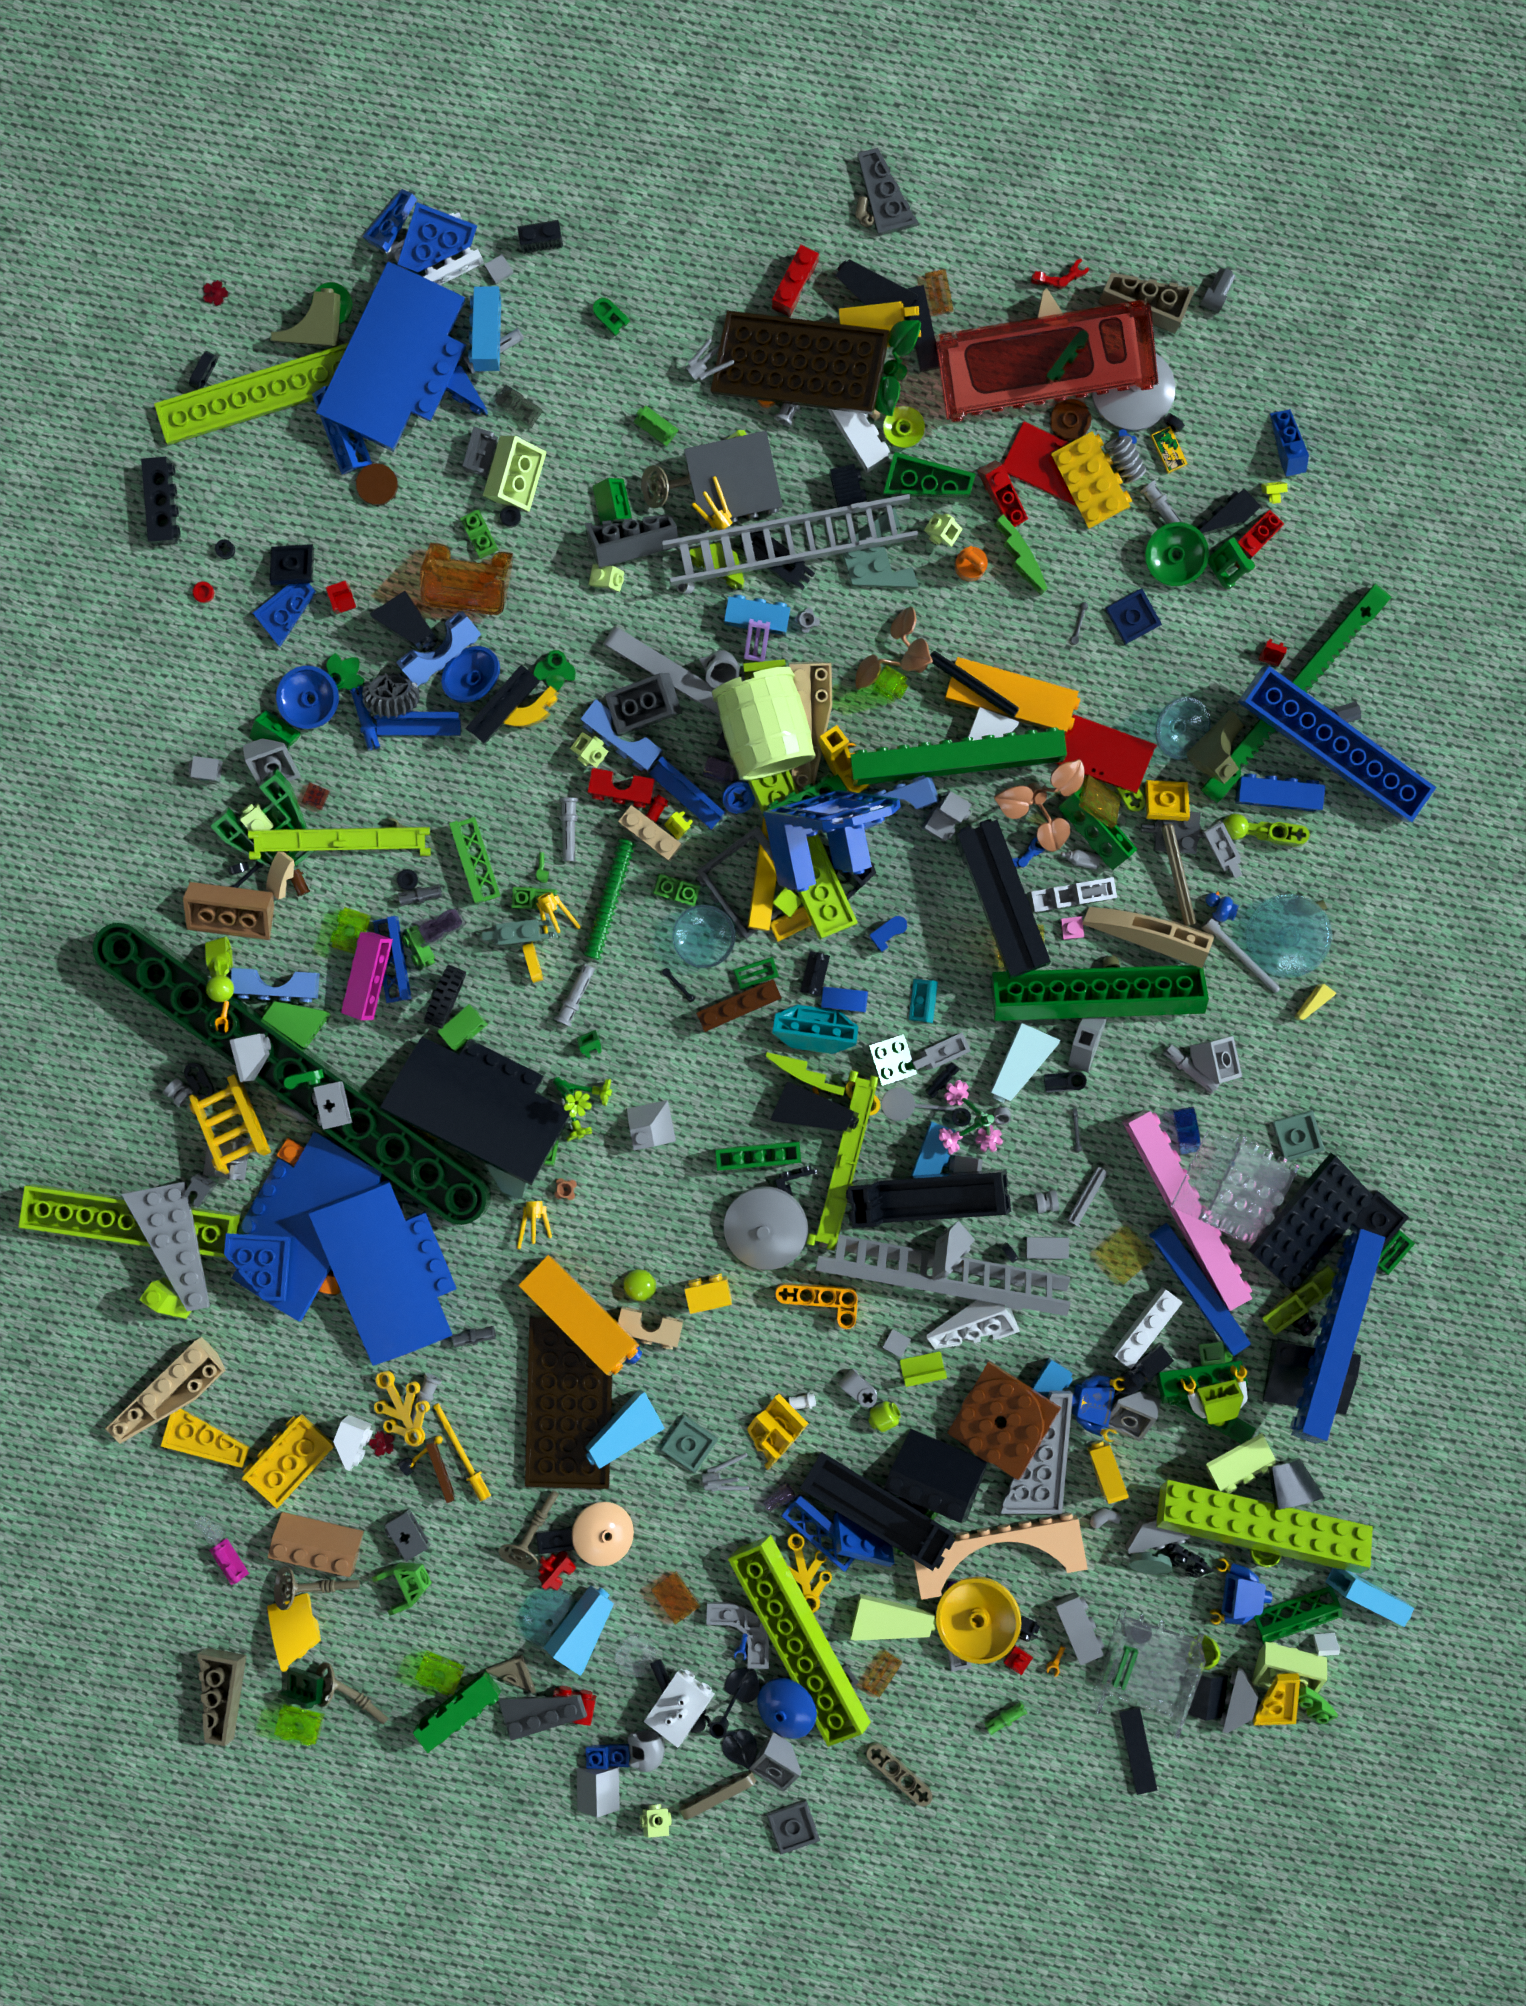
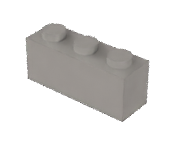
M1077 1592L1054 1601L1079 1664L1083 1665L1104 1656L1101 1650L1105 1648L1100 1635L1095 1636L1093 1631L1096 1628L1092 1616L1087 1617L1085 1612L1088 1606L1084 1597L1079 1598Z

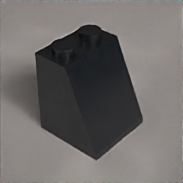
M403 591L370 613L378 625L416 649L429 651L436 646L435 642L438 641V638L406 591Z

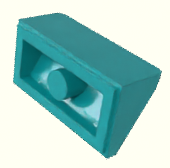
M913 979L908 1020L933 1023L938 987L937 981Z

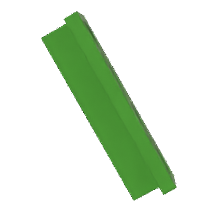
M473 817L460 822L454 821L449 823L474 902L479 904L501 897L476 818ZM473 823L475 831L471 838L463 835L461 825ZM465 838L470 840L468 845L466 844ZM472 842L480 845L481 852L478 858L469 853L468 849ZM482 854H483V857H484L485 862L482 861V860H480ZM471 858L476 860L474 865ZM478 862L487 866L488 871L484 878L475 872ZM478 878L482 879L481 884H479ZM485 881L493 885L495 894L483 896L481 889Z

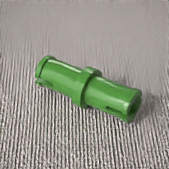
M1020 1701L1010 1709L1000 1711V1715L985 1722V1726L989 1728L987 1730L993 1735L1005 1726H1011L1013 1721L1028 1714L1027 1710L1024 1709V1705Z

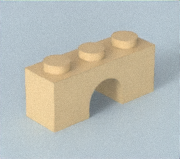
M632 805L618 821L624 828L644 841L669 862L682 846L679 841Z
M622 1306L618 1324L631 1337L639 1338L640 1342L644 1344L660 1343V1347L666 1349L678 1347L684 1320L663 1316L661 1325L657 1329L649 1330L641 1322L643 1311Z

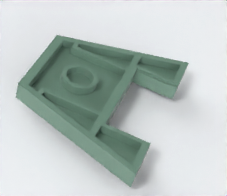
M894 507L892 510L896 529H900L901 526ZM887 513L874 521L877 538H881V534L891 531ZM869 526L855 534L857 542L871 537ZM850 538L841 545L850 544ZM884 545L842 553L852 586L918 588L913 567L892 573Z

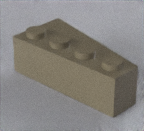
M1111 273L1098 302L1123 313L1133 311L1135 318L1175 334L1183 320L1196 287L1189 285L1188 287L1178 286L1177 283L1170 282L1169 284L1158 283L1157 280L1153 279L1147 281L1140 280L1135 276Z
M205 1648L197 1654L198 1662L200 1661L199 1681H201L202 1685L201 1702H203L204 1709L202 1717L205 1743L226 1746L234 1740L247 1655Z

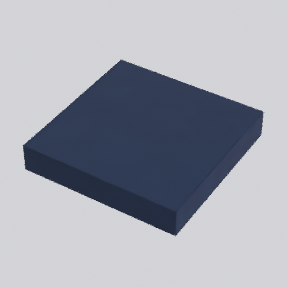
M1142 588L1105 608L1124 645L1162 625Z

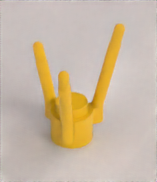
M714 476L713 481L723 510L718 511L706 491L703 492V496L714 512L711 516L713 520L696 503H692V506L710 524L712 529L716 527L717 530H724L733 523L730 519L732 515L728 510L718 480Z
M548 892L537 898L538 903L536 904L540 912L541 921L546 920L545 913H548L557 933H560V929L553 914V911L557 909L556 905L561 908L577 929L581 928L560 901L558 895ZM543 926L544 934L548 933V927Z
M542 1201L526 1202V1207H523L517 1249L521 1248L527 1216L531 1218L532 1244H535L536 1218H541V1214L548 1238H552L546 1206H543Z

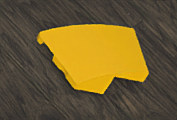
M780 1394L773 1398L767 1408L758 1414L747 1428L757 1451H763L768 1461L764 1464L767 1470L787 1451L809 1424Z
M308 1593L295 1596L291 1607L287 1610H280L276 1603L267 1606L272 1639L282 1672L287 1671L288 1666L297 1658H302L310 1648H313L321 1641L319 1624L312 1615L311 1600Z

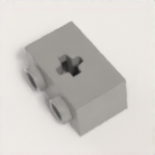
M343 1081L314 1087L312 1099L314 1104L318 1105L317 1121L319 1126H322L323 1129L352 1123ZM330 1103L335 1104L332 1110L327 1109V1105Z

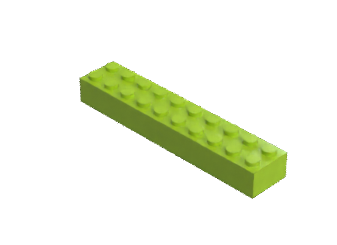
M37 1184L25 1185L18 1228L151 1247L123 1197ZM191 1207L200 1254L226 1258L224 1255L226 1233L237 1234L240 1214Z
M1167 1480L1160 1486L1157 1528L1362 1574L1371 1566L1373 1526L1294 1508L1277 1510L1272 1503L1172 1480Z
M769 1535L737 1548L728 1558V1561L792 1681L800 1684L811 1695L817 1711L815 1724L827 1746L829 1747L862 1735L871 1721L773 1537Z

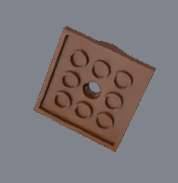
M989 1361L972 1391L965 1398L961 1410L947 1434L970 1448L982 1460L994 1464L1015 1479L1020 1480L1061 1407ZM1002 1416L1006 1419V1427H999L997 1417Z

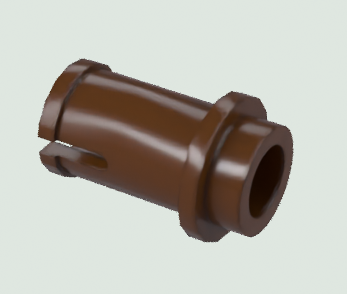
M300 869L294 870L293 878L288 879L291 880L298 897L310 892L302 876L304 873Z

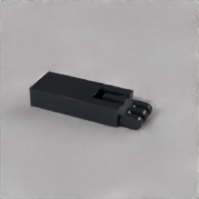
M763 531L750 533L755 560L768 559ZM771 537L775 558L789 555V550ZM741 542L739 548L744 551L743 542ZM804 561L794 562V568L790 567L789 564H785L784 567L779 565L767 568L786 584L790 585L792 583L802 591L805 586L799 582L800 579L806 584L810 581L804 574L806 573L810 577L815 575L811 569L805 566Z

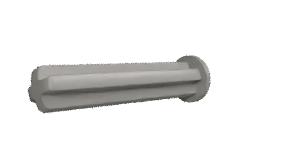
M1100 1167L1095 1169L1072 1212L1065 1220L1080 1228V1221L1107 1175L1104 1169Z

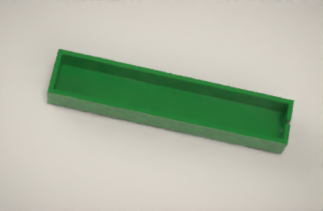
M1057 727L1045 729L1046 732L1037 733V730H1028L1023 735H1016L1015 732L1003 734V737L997 738L994 735H985L980 740L966 737L960 739L961 742L952 743V740H942L936 745H931V742L919 743L918 747L899 745L897 749L888 750V747L876 748V752H867L866 749L854 751L855 754H851L850 757L853 786L912 780L922 775H925V778L1061 763L1067 756L1064 730H1058Z

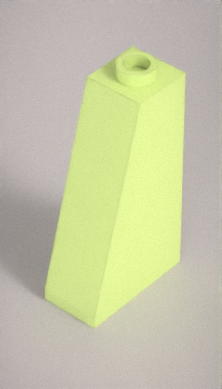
M860 1594L850 1632V1639L857 1641L930 1637L931 1631H935L936 1618H934L933 1611Z

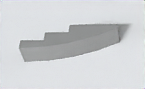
M1114 877L1032 891L1028 892L1031 910L1035 913L1117 898Z

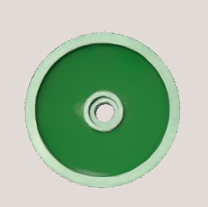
M1183 522L1169 523L1160 527L1150 537L1145 550V561L1149 572L1156 580L1168 586H1183L1195 581L1205 570L1209 559V547L1204 535L1196 527ZM1175 550L1179 552L1177 559L1172 557V552Z

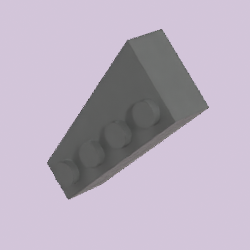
M671 514L643 517L642 521L629 518L624 519L623 523L612 524L611 520L603 521V525L593 526L592 522L585 523L587 541L599 568L664 551L662 541L678 538L677 526Z

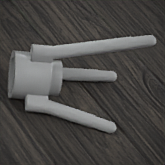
M711 339L705 342L695 356L688 361L689 364L686 366V369L695 381L698 378L703 380L707 376L734 364V361L731 360L705 372L707 367L704 363L714 356L720 347L719 344L701 360L699 357L712 342Z
M744 1453L714 1468L707 1469L708 1473L702 1474L705 1491L749 1490V1486H722V1484L738 1482L739 1478L721 1479L720 1473H716L747 1457L748 1454Z

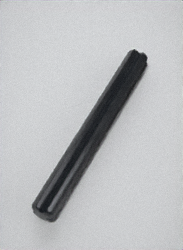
M933 651L930 654L933 661L932 664L1009 716L1014 717L1019 711L1018 706L938 652Z

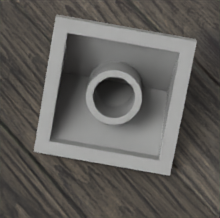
M608 1767L607 1769L577 1768V1811L597 1818L620 1810L619 1767Z

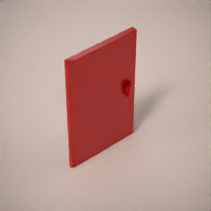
M1024 421L1003 464L1007 474L1077 507L1051 453L1070 443Z
M1073 714L1072 718H1075L1073 727L1065 734L1067 756L1063 762L1054 764L1060 765L1080 759L1084 766V775L1137 794L1157 744Z

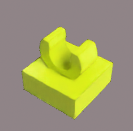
M1282 481L1261 484L1262 493L1269 494V503L1272 502V504L1281 503L1280 493L1288 492L1287 483Z
M676 811L664 824L677 840L689 830L693 822L692 820L686 822L682 818L685 814L684 811L680 813Z

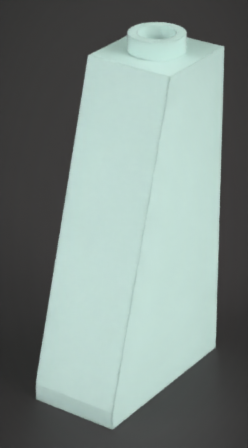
M1019 1023L990 1090V1093L994 1094L993 1098L1003 1103L1005 1100L1011 1101L1057 1047L1060 1040L1023 1023Z

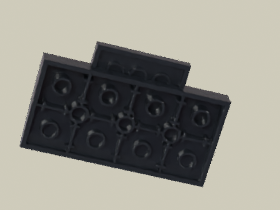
M422 1036L380 1107V1110L531 1186L570 1119L569 1110L566 1111L563 1106L535 1093L543 1080V1075L471 1039L468 1040L459 1055Z

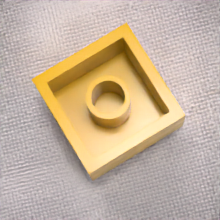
M722 1273L710 1275L709 1280L702 1281L701 1278L689 1280L684 1290L690 1314L732 1305L727 1276L722 1277Z

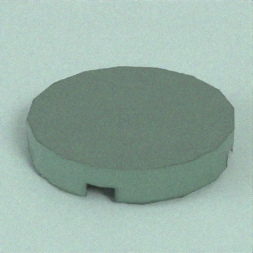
M1139 1552L1131 1556L1130 1567L1135 1571L1145 1574H1166L1172 1571V1560L1163 1554H1158V1557H1155L1150 1552Z

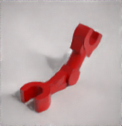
M1080 258L1072 265L1069 273L1062 278L1046 276L1043 272L1035 271L1032 274L1031 283L1036 285L1049 284L1053 287L1064 289L1073 279L1076 280L1085 276L1089 268L1087 267L1083 271L1078 269V265L1083 261Z

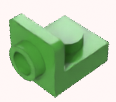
M1222 1341L1198 1345L1202 1366L1227 1363L1233 1360V1356Z

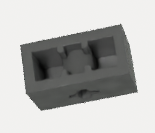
M410 1508L385 1524L387 1537L390 1540L393 1539L396 1544L397 1554L400 1558H404L406 1562L427 1550L431 1545ZM409 1533V1538H402L403 1534Z

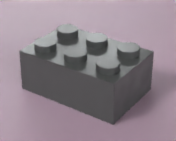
M659 673L605 694L617 734H628L682 714L670 673Z

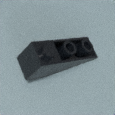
M1245 488L1239 493L1235 491L1227 498L1229 503L1225 507L1220 505L1212 512L1214 517L1209 522L1205 519L1197 529L1205 536L1241 526L1259 510L1261 505Z

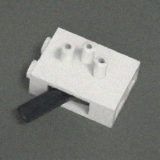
M657 1659L650 1666L663 1694L644 1722L678 1748L715 1693L712 1692L709 1685L697 1681L693 1673L688 1670L680 1669L671 1680L662 1660Z

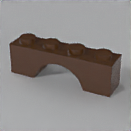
M774 979L701 1010L696 1014L704 1032H707L778 1001L782 997Z

